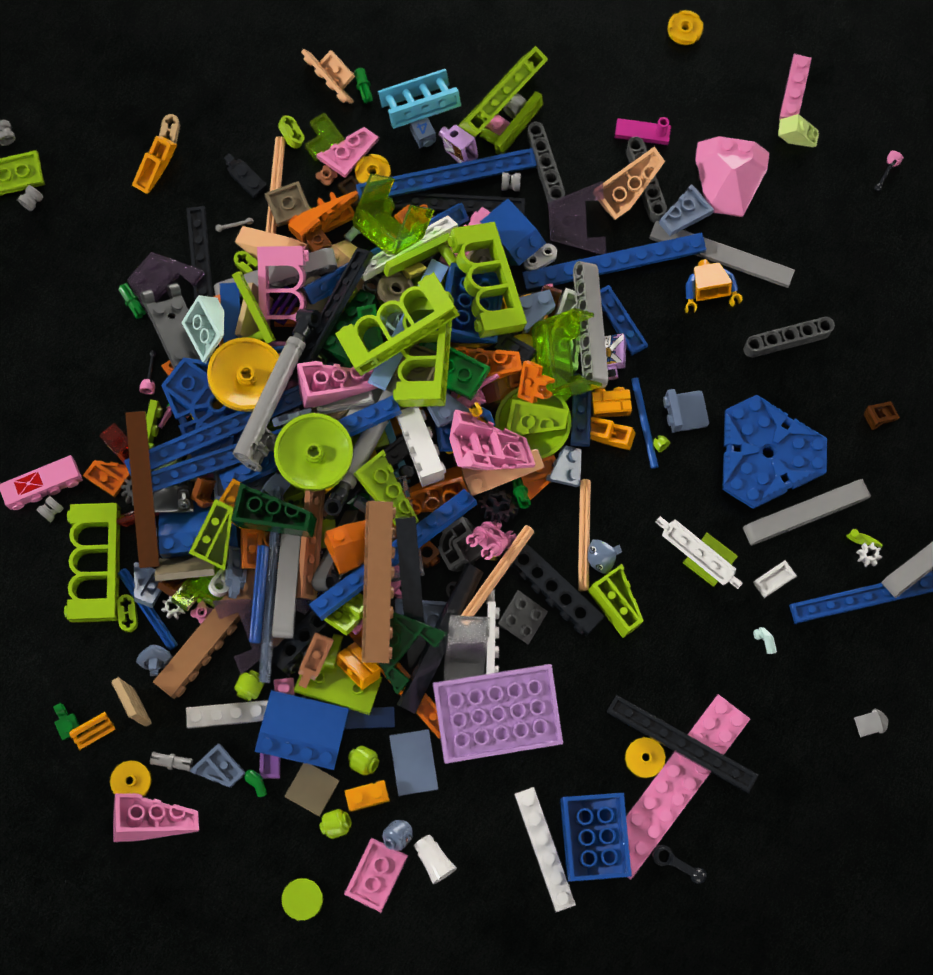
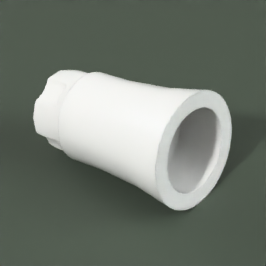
M431 835L420 839L414 845L430 876L432 884L438 883L457 869Z

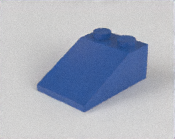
M506 199L480 221L481 224L495 222L507 261L511 266H520L546 244L534 225L509 199Z

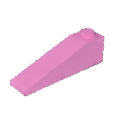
M319 361L297 364L299 393L304 408L323 406L377 389V387L368 383L374 369L360 376L354 366L347 368L340 367V364L325 365Z
M137 793L115 794L114 842L139 841L199 831L198 811L175 804L173 806L165 804L158 799L142 797L143 795Z

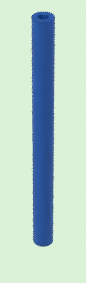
M632 378L631 382L651 469L658 468L639 379Z

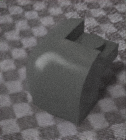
M463 516L442 531L438 546L448 569L453 572L462 571L466 563L475 565L474 562L482 557V546L478 544L475 547H470L472 542L469 544L466 542L467 536L473 533L475 526Z

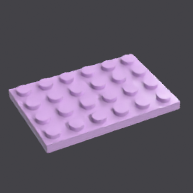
M551 664L433 683L444 763L563 744Z

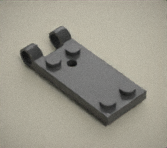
M178 283L167 285L170 300L155 303L151 290L141 292L142 303L150 316L173 368L178 365L182 358L201 360L181 323L189 310L181 295ZM169 315H172V316H174L175 318H174V319H170L168 316H169Z

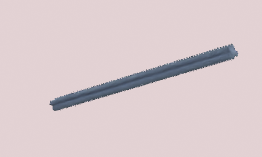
M273 486V496L284 500L282 499L284 498V494H282L284 493L282 491H285L282 489L284 487ZM270 532L271 536L269 537L271 541H269L268 580H266L267 587L265 591L267 592H265L266 602H264L266 607H264L265 614L263 615L264 629L262 633L264 634H262L263 639L261 642L263 643L261 644L263 649H261L262 654L260 658L262 659H260L261 664L259 667L261 668L259 669V673H261L259 674V682L269 683L268 681L270 680L268 679H271L268 676H271L269 675L271 674L269 666H272L269 665L272 664L270 662L272 661L270 660L272 659L270 651H273L270 649H273L271 648L273 646L271 645L273 644L271 639H274L271 637L272 622L274 617V597L276 595V573H278L276 568H278L277 560H279L277 556H279L278 551H280L278 549L280 548L278 547L280 542L278 541L281 539L279 537L281 533Z

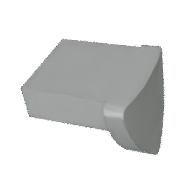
M878 709L854 718L860 737L877 732L880 734L884 733L888 727V718Z

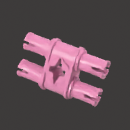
M497 520L493 522L486 521L481 526L476 527L472 534L467 536L466 542L467 544L472 542L470 547H475L478 544L482 546L481 555L482 557L487 555L485 559L489 560L493 556L501 555L506 548L508 549L516 539V534L510 535L513 531L502 532L500 530L502 523H498Z

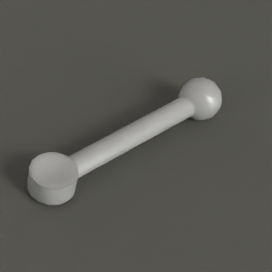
M247 218L245 221L223 226L217 225L216 231L221 232L223 229L244 224L250 225L253 224V219Z

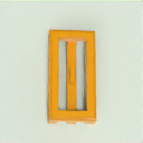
M103 712L73 729L69 734L79 750L114 731L115 726L107 714ZM105 720V722H103V723L97 725L96 727L94 726V725L100 723L101 721ZM88 729L87 732H85V733H83L82 735H80V736L77 737L78 734H80V733H82V732H84L85 730Z

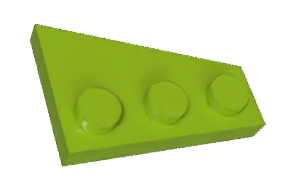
M512 399L507 429L519 435L566 429L569 410Z

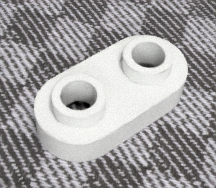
M552 244L542 246L523 262L524 269L530 271L543 268L555 261L557 257L556 247ZM549 250L551 251V253L546 254L545 251ZM534 259L536 262L531 263L530 260Z
M220 569L209 583L208 589L216 597H222L229 591L230 587L225 586L226 570Z

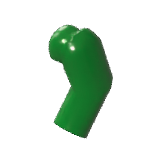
M252 769L246 771L244 778L247 783L255 787L257 796L263 797L267 795L262 776Z

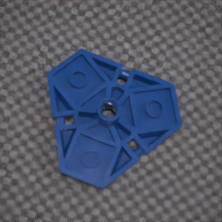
M182 358L161 385L175 419L180 423L179 428L182 435L237 412V410L228 408L225 405L220 409L213 408V403L218 400L211 392L208 384L207 369L209 361L203 363L199 359ZM192 415L194 420L187 422L186 417ZM242 432L192 453L191 457L194 458L236 444Z
M755 395L725 410L724 447H727V451L724 453L723 490L747 506L754 509L785 494L787 489L792 488L793 490L827 472V438L797 419L789 418L786 412L770 404L765 399ZM782 423L789 426L788 430L781 426ZM734 448H740V452H735ZM763 451L769 452L771 458L765 457ZM785 476L787 481L783 482L781 477Z

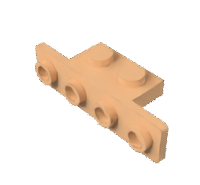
M303 49L301 53L305 56L304 60L310 66L313 65L316 68V74L326 79V85L338 93L336 96L343 103L348 102L352 104L354 101L345 92L344 88L355 75L340 58L330 50L319 62L312 53Z

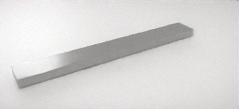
M656 221L649 239L661 242L693 235V233L681 230L669 236L661 227L659 221ZM704 238L706 252L695 254L696 256L786 288L789 287L795 271L792 268Z

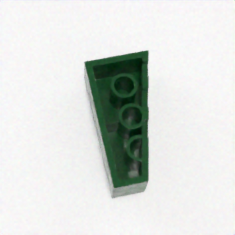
M362 289L358 291L339 317L321 350L325 359L340 364L343 367H353L335 333L344 326H348L351 323L353 326L359 320L356 307L376 304L378 311L380 304L374 294Z
M240 483L231 521L241 528L313 538L317 518L308 510L291 503H286L279 498L269 496Z

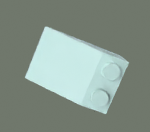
M198 295L181 323L202 362L206 363L224 336V309L218 298Z

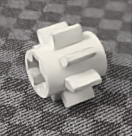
M874 542L869 546L865 543L861 545L862 549L856 552L860 555L858 562L862 561L865 563V567L870 563L873 566L877 565L876 560L882 558L879 555L881 548L875 547Z
M169 595L167 601H162L165 607L161 611L168 612L166 616L168 619L174 616L178 620V615L181 613L185 614L183 607L187 604L185 602L180 603L181 597L179 595L176 599ZM171 605H173V606L177 605V606H178L177 609H171V608H170Z

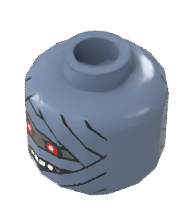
M404 820L391 822L382 834L385 846L396 851L402 850L413 837L412 827Z

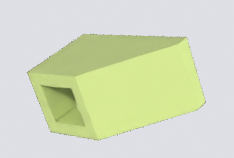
M799 114L780 119L778 136L787 143L809 147L817 146L818 130Z

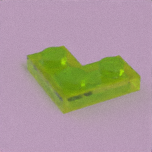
M325 112L310 121L311 127L318 136L306 143L305 148L316 161L318 160L316 154L321 151L325 152L330 149V146L345 140Z
M206 577L188 578L172 596L171 602L188 611L197 599L200 598L215 608L224 596L216 597L210 593L208 586L211 580Z

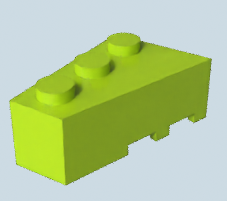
M215 499L189 554L226 570L232 527L231 519L234 511L233 506Z

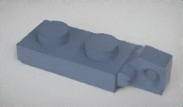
M229 546L225 586L230 587L229 598L237 599L240 589H243L246 583L247 569H241V548Z

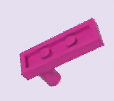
M661 117L658 120V124L618 118L615 138L630 140L632 137H640L644 142L668 145L671 126L666 117Z

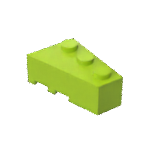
M623 564L595 582L587 591L622 638L638 628L643 622L636 599L633 598L630 590V583L627 581L623 571Z

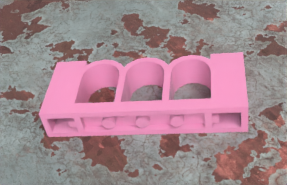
M306 246L257 247L259 307L269 327L270 319H291L296 321V313L293 315H270V293H293L300 300L299 309H306V297L299 289L306 282V273L301 265H306V261H309V251L306 250ZM269 266L294 267L299 272L298 284L293 288H269ZM273 341L269 345L271 347L286 345V341Z

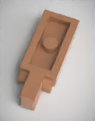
M317 632L314 633L299 667L298 674L302 675L299 686L307 688L310 679L315 680L318 677L334 639Z

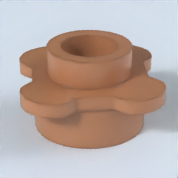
M324 165L322 170L316 173V178L326 186L330 185L334 178L338 176L337 172L332 171L327 165Z

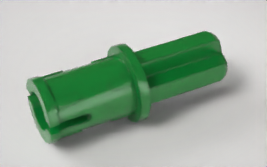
M358 68L354 71L357 89L360 90L364 103H368L373 99L369 88L371 84L366 77L365 69Z
M127 283L120 285L119 291L126 301L125 305L130 307L136 319L143 317L146 311L138 301L139 297L135 296Z
M521 477L512 480L513 495L517 498L519 507L523 509L528 508L531 505V501L527 494V487L524 486Z

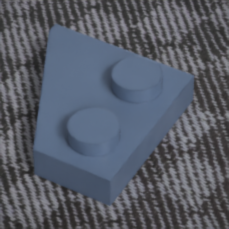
M550 289L519 297L527 321L523 329L524 333H528L531 327L541 322L545 315L550 314L555 309L556 305Z
M447 392L445 406H427L438 428L452 423L455 410L470 413L467 407Z

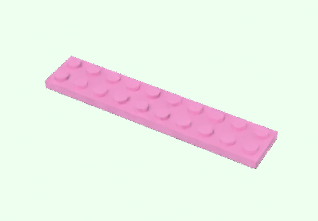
M718 694L688 735L724 755L750 718ZM676 752L672 754L662 770L626 816L632 877H628L630 880L711 773Z

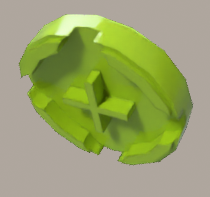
M306 878L290 882L282 894V905L285 912L296 920H308L314 917L320 911L323 904V894L320 887L314 881Z

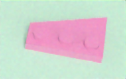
M363 127L347 136L339 144L335 143L325 152L321 151L316 154V157L346 178L355 168L356 163L378 142V136Z

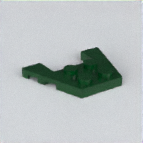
M393 611V618L390 619L393 637L389 641V647H392V659H389V663L379 664L385 672L386 678L394 687L395 693L400 694L410 682V679L395 667L419 636L423 637L434 648H437L448 633Z

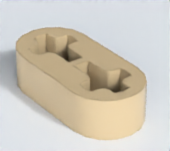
M169 114L163 118L159 136L167 139L169 134L170 141L176 144L180 123L175 115ZM171 121H174V124L171 125V129H169L168 124H170Z

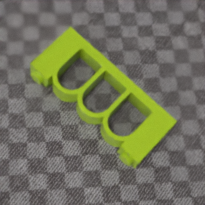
M536 46L531 49L468 114L458 127L473 137L477 136L543 66L548 58Z
M495 222L453 228L448 236V245L452 247L453 253H458L456 257L457 265L460 270L467 274L464 279V288L470 296L474 297L471 311L476 317L474 328L478 332L479 337L485 338L522 331L527 321ZM488 248L492 261L474 263L466 258L465 252ZM496 271L500 285L481 287L473 281L472 276ZM503 295L507 309L486 310L480 304L479 299Z
M434 272L424 276L422 280L417 282L419 286L407 288L402 293L400 302L396 300L385 302L379 307L377 316L365 315L354 326L351 323L335 333L360 376L460 315ZM425 298L431 304L434 312L415 323L409 313V306L415 299ZM393 313H404L411 326L392 337L386 327V321ZM378 326L382 329L388 340L369 352L363 340L364 333L369 328Z
M446 291L452 303L454 304V299L449 291ZM417 298L409 306V313L414 322L434 312L431 304L425 298ZM404 315L402 324L403 328L407 329L411 325ZM452 320L401 351L405 358L398 368V377L401 382H396V389L393 390V398L400 407L445 406ZM437 342L436 355H409L410 349L415 344ZM435 367L434 381H407V375L414 368Z
M117 503L70 504V511H67V520L72 525L69 536L76 549L70 554L69 567L76 575L72 577L68 585V592L72 599L67 600V605L64 607V615L71 623L118 621L117 600L119 598L118 572L120 571L121 507ZM108 527V545H80L78 543V536L85 528ZM108 553V571L80 572L78 571L77 563L80 557L85 554ZM107 579V598L80 599L77 597V587L83 581Z

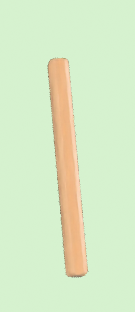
M278 136L275 138L270 191L281 188L286 142L284 137ZM268 205L266 232L276 234L277 224Z
M582 479L580 481L578 591L587 592L589 590V561L587 557L590 545L591 481L589 479Z
M525 525L460 615L459 620L466 625L470 623L533 535L534 530L531 527Z

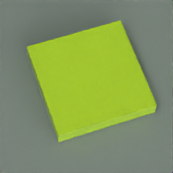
M708 533L701 539V541L730 564L738 557ZM689 557L683 562V564L713 587L718 582Z

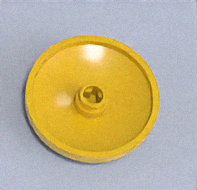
M242 337L225 342L216 349L208 364L207 379L211 392L218 401L228 408L242 412H252L279 358V354L269 344L255 338Z

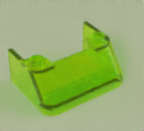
M370 173L353 216V225L388 255H397L424 237L435 210L410 205L403 223L400 224L391 216L394 210V202L388 196L395 179Z
M573 308L534 324L532 339L533 348L537 350L534 356L535 363L543 366L542 375L555 379L554 383L546 385L547 390L553 393L552 396L582 394L602 387L600 382L586 380L581 375L574 376L570 341L576 339L580 334V322L594 317V313Z

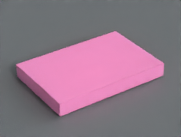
M371 838L344 895L382 912L408 855L389 849L385 844Z

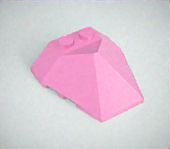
M715 137L698 142L695 161L699 170L703 197L714 209L713 213L744 216L768 169L769 152L756 142L726 137Z
M454 411L449 440L457 466L473 470L532 468L536 465L525 437L506 428L502 431L493 427L494 423L490 421L487 423L477 419L478 417H473L469 412Z

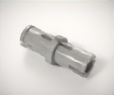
M153 752L151 755L153 758L150 759V765L164 766L170 770L175 768L190 772L192 768L190 765L193 764V759L177 757L175 754L166 755Z

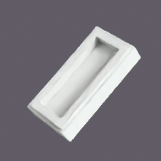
M785 560L753 583L765 598L797 575Z

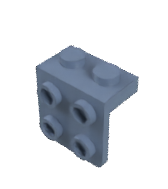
M675 389L667 390L665 397H663L664 407L668 410L667 421L668 425L671 426L672 433L704 428L709 425L705 401L701 391L676 394Z

